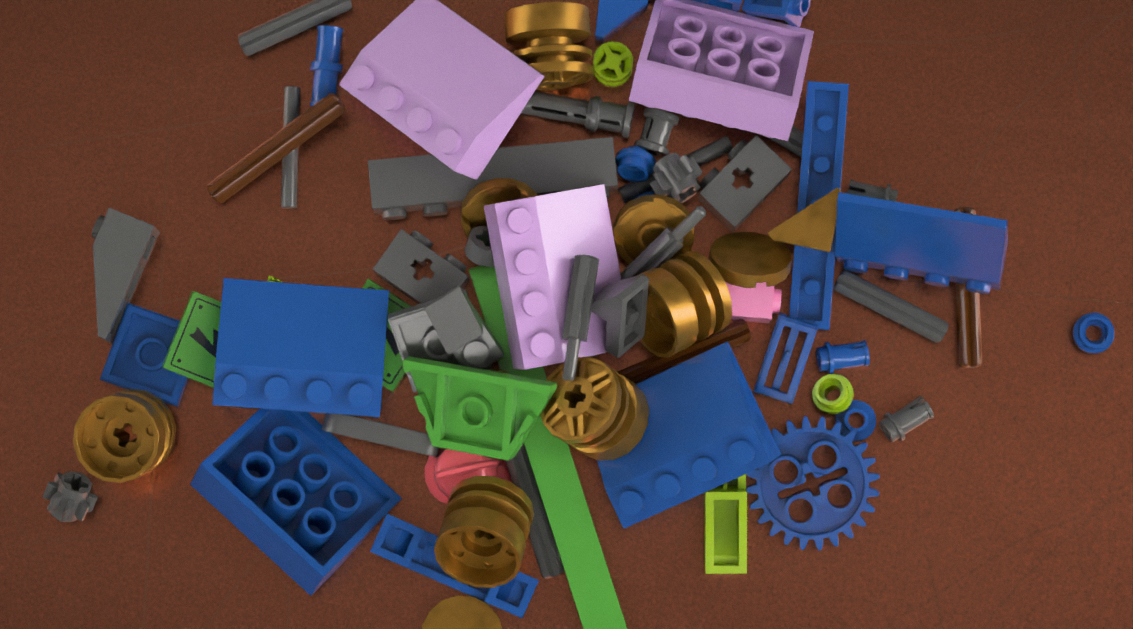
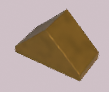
M837 187L769 231V236L774 241L830 252L836 228L838 193L841 191Z

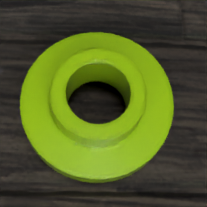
M828 374L821 377L815 383L812 390V398L816 407L826 414H839L845 411L851 405L854 397L851 383L847 378L839 374ZM833 390L841 392L838 399L834 401L827 399L829 392Z

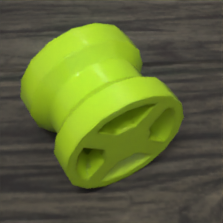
M614 41L604 43L598 47L593 57V73L598 82L606 87H618L629 80L632 74L633 56L628 47Z

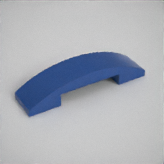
M386 514L370 552L523 618L538 584V579L518 571L517 576L510 582L493 588L473 587L458 582L446 574L436 561L434 547L437 535Z

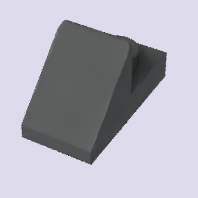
M643 274L609 283L598 291L593 298L591 312L607 321L605 326L607 331L605 350L616 358L622 356L645 335L649 278Z
M460 285L424 306L448 355L453 353L461 366L484 369L504 357L502 347Z

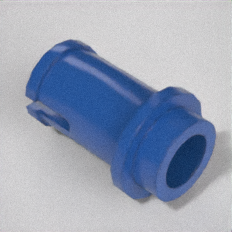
M866 340L838 345L824 342L822 347L816 348L818 369L820 372L827 371L828 374H833L836 369L869 366L870 354Z

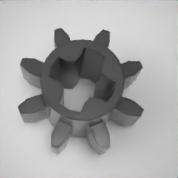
M671 153L661 158L653 167L655 180L649 184L656 194L674 198L679 203H683L692 198L700 189L697 177L703 174L693 157L688 159L686 155L680 157L678 153Z
M69 471L64 474L58 472L54 481L48 482L42 496L50 500L47 511H50L53 517L63 522H73L76 519L84 521L87 512H92L98 496L90 493L93 483L84 474L76 471Z

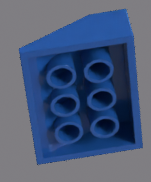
M838 193L835 257L837 262L844 263L843 269L858 273H867L868 267L884 270V276L899 280H908L909 274L925 277L924 283L940 287H949L950 281L966 284L965 290L981 294H990L991 288L1000 290L1008 246V220Z
M223 278L212 405L380 417L389 290Z
M727 341L636 384L645 394L649 406L648 426L641 441L628 454L615 460H597L606 493L624 529L767 465L778 458L781 452Z
M259 409L200 464L190 485L312 596L402 498L334 435L321 430L322 424L310 413Z

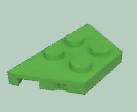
M411 356L403 359L402 366L405 373L410 371L418 395L414 398L419 412L425 417V428L431 444L439 448L509 461L516 456L557 389V383Z

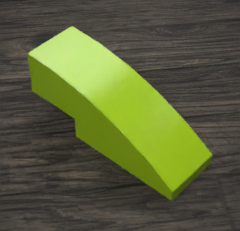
M746 474L703 493L705 574H747Z

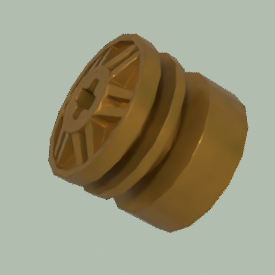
M544 2L515 7L504 13L505 42L510 45L524 47L512 53L544 75L536 90L563 89L593 79V66L589 63H584L591 60L592 50L588 47L573 45L589 38L591 34L589 8L587 6L571 2Z
M686 251L675 259L666 261L660 268H652L639 274L649 278L645 335L640 341L647 350L656 356L668 358L688 348L696 340H703L711 334L723 330L730 324L732 301L727 285L712 262L697 251Z
M589 356L578 357L575 379L573 381H565L562 378L564 363L560 364L546 380L556 382L557 389L541 413L544 426L555 437L570 444L584 455L598 461L615 460L628 454L641 441L648 426L649 406L645 394L635 383L625 376L618 374L616 370L609 367L603 361Z
M130 388L97 399L85 408L75 424L73 444L78 460L90 474L102 481L123 483L139 478L167 460L175 445L176 425L171 410L161 398L147 390ZM132 425V433L137 435V438L131 441L129 440L130 434L124 431V428Z
M474 476L462 480L453 487L434 547L437 563L446 574L458 582L473 587L493 588L507 584L517 576L521 566L526 540L534 517L532 501L522 489L512 482L495 476Z

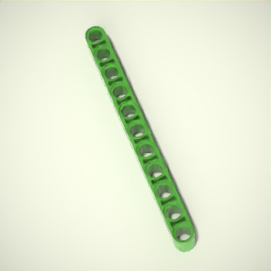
M479 265L468 269L485 324L504 351V357L497 360L500 370H504L512 375L546 381L547 378L543 366L526 370L513 369L495 268ZM540 415L524 441V445L583 629H627L569 446L551 434L544 426Z

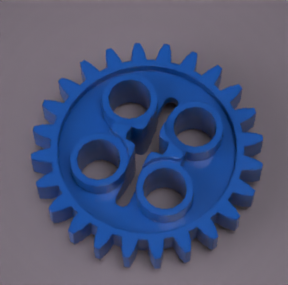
M808 416L803 417L801 428H796L789 419L787 420L788 432L785 434L774 427L771 431L781 455L771 463L746 474L751 478L757 479L755 484L746 487L747 493L758 494V498L749 505L750 509L763 508L764 510L757 522L759 524L769 520L773 522L769 533L770 536H774L780 530L786 532L784 537L785 545H788L795 536L799 538L801 550L805 549L809 539H814L818 550H822L823 538L828 537L835 547L839 546L838 533L843 532L852 539L854 534L850 525L854 522L859 526L865 527L866 522L860 513L862 511H875V507L866 500L867 497H876L880 493L879 490L869 486V482L880 478L879 473L867 471V467L875 463L876 459L875 457H862L861 454L865 451L868 444L867 442L857 445L852 443L856 434L854 429L844 436L840 434L841 421L839 420L833 425L832 429L826 428L825 416L820 417L817 427L811 426ZM821 445L832 447L837 455L835 462L828 467L817 465L812 457L813 451ZM781 460H789L796 465L798 474L795 479L784 482L776 477L774 466ZM842 467L848 470L845 475L821 482L819 484V492L813 493L811 488H805L785 498L778 496L779 491L806 482V474L812 472L815 478H819ZM835 484H844L851 490V499L844 505H835L828 498V490ZM796 499H806L812 505L813 512L807 519L798 520L790 514L789 505Z

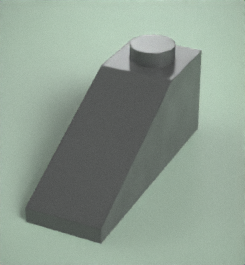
M112 208L108 209L106 216L100 215L91 235L92 238H95L93 243L98 337L111 344L115 339L127 303H130L160 234V231L155 226Z

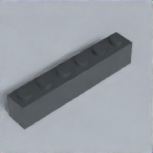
M613 137L497 148L477 180L453 171L432 154L368 160L372 210L375 215L382 214L383 220L407 218L406 212L423 211V216L447 214V208L461 207L468 192L479 183L494 178H512L526 183L538 196L604 184L608 199L610 198V192H617L618 188Z

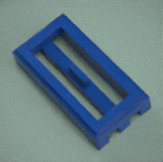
M779 312L753 392L793 404L818 330L817 324H809L801 319L790 318L786 314ZM783 327H790L791 330L772 387L765 386L764 384ZM802 331L807 334L786 393L780 391V387L798 333Z

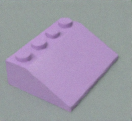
M415 0L360 51L339 85L453 171L477 180L543 80L544 75L439 0Z
M655 0L637 62L629 101L649 108H658L682 114L689 118H698L718 123L728 128H738L761 134L768 138L788 141L799 105L814 31L693 0Z
M604 184L484 206L513 369L526 370L565 362L568 340L562 339L575 255H590L599 259L594 295L607 284L621 280ZM591 312L587 342L581 341L578 357H588L607 352L605 350L607 332L605 326L607 321Z

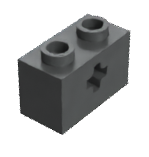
M757 135L749 143L742 139L728 153L727 157L731 161L721 172L713 168L699 183L703 190L699 193L698 200L732 233L789 176L792 170ZM734 174L738 177L747 174L750 177L747 184L749 189L745 186L736 189L733 186L735 181Z
M401 229L373 268L374 273L417 304L434 300L458 285L464 290L470 282L469 276L464 273L467 266L448 253L442 258L433 252L431 247L434 243L416 230H413L409 235ZM430 263V269L433 274L431 280L425 276L420 281L416 280L418 277L414 269L416 265L425 267Z

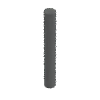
M284 87L283 127L299 116L300 87ZM299 147L282 158L281 208L283 209L297 208Z
M724 136L686 156L688 159L693 157L698 166H702L730 152L733 146L729 138ZM654 172L649 174L646 181L630 182L617 188L624 203L628 202L632 198L652 190L649 183L655 180Z

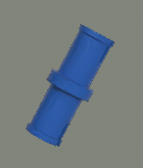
M317 26L315 61H312L310 70L314 72L310 107L329 93L336 94L338 74L343 72V65L339 64L343 33L341 27Z

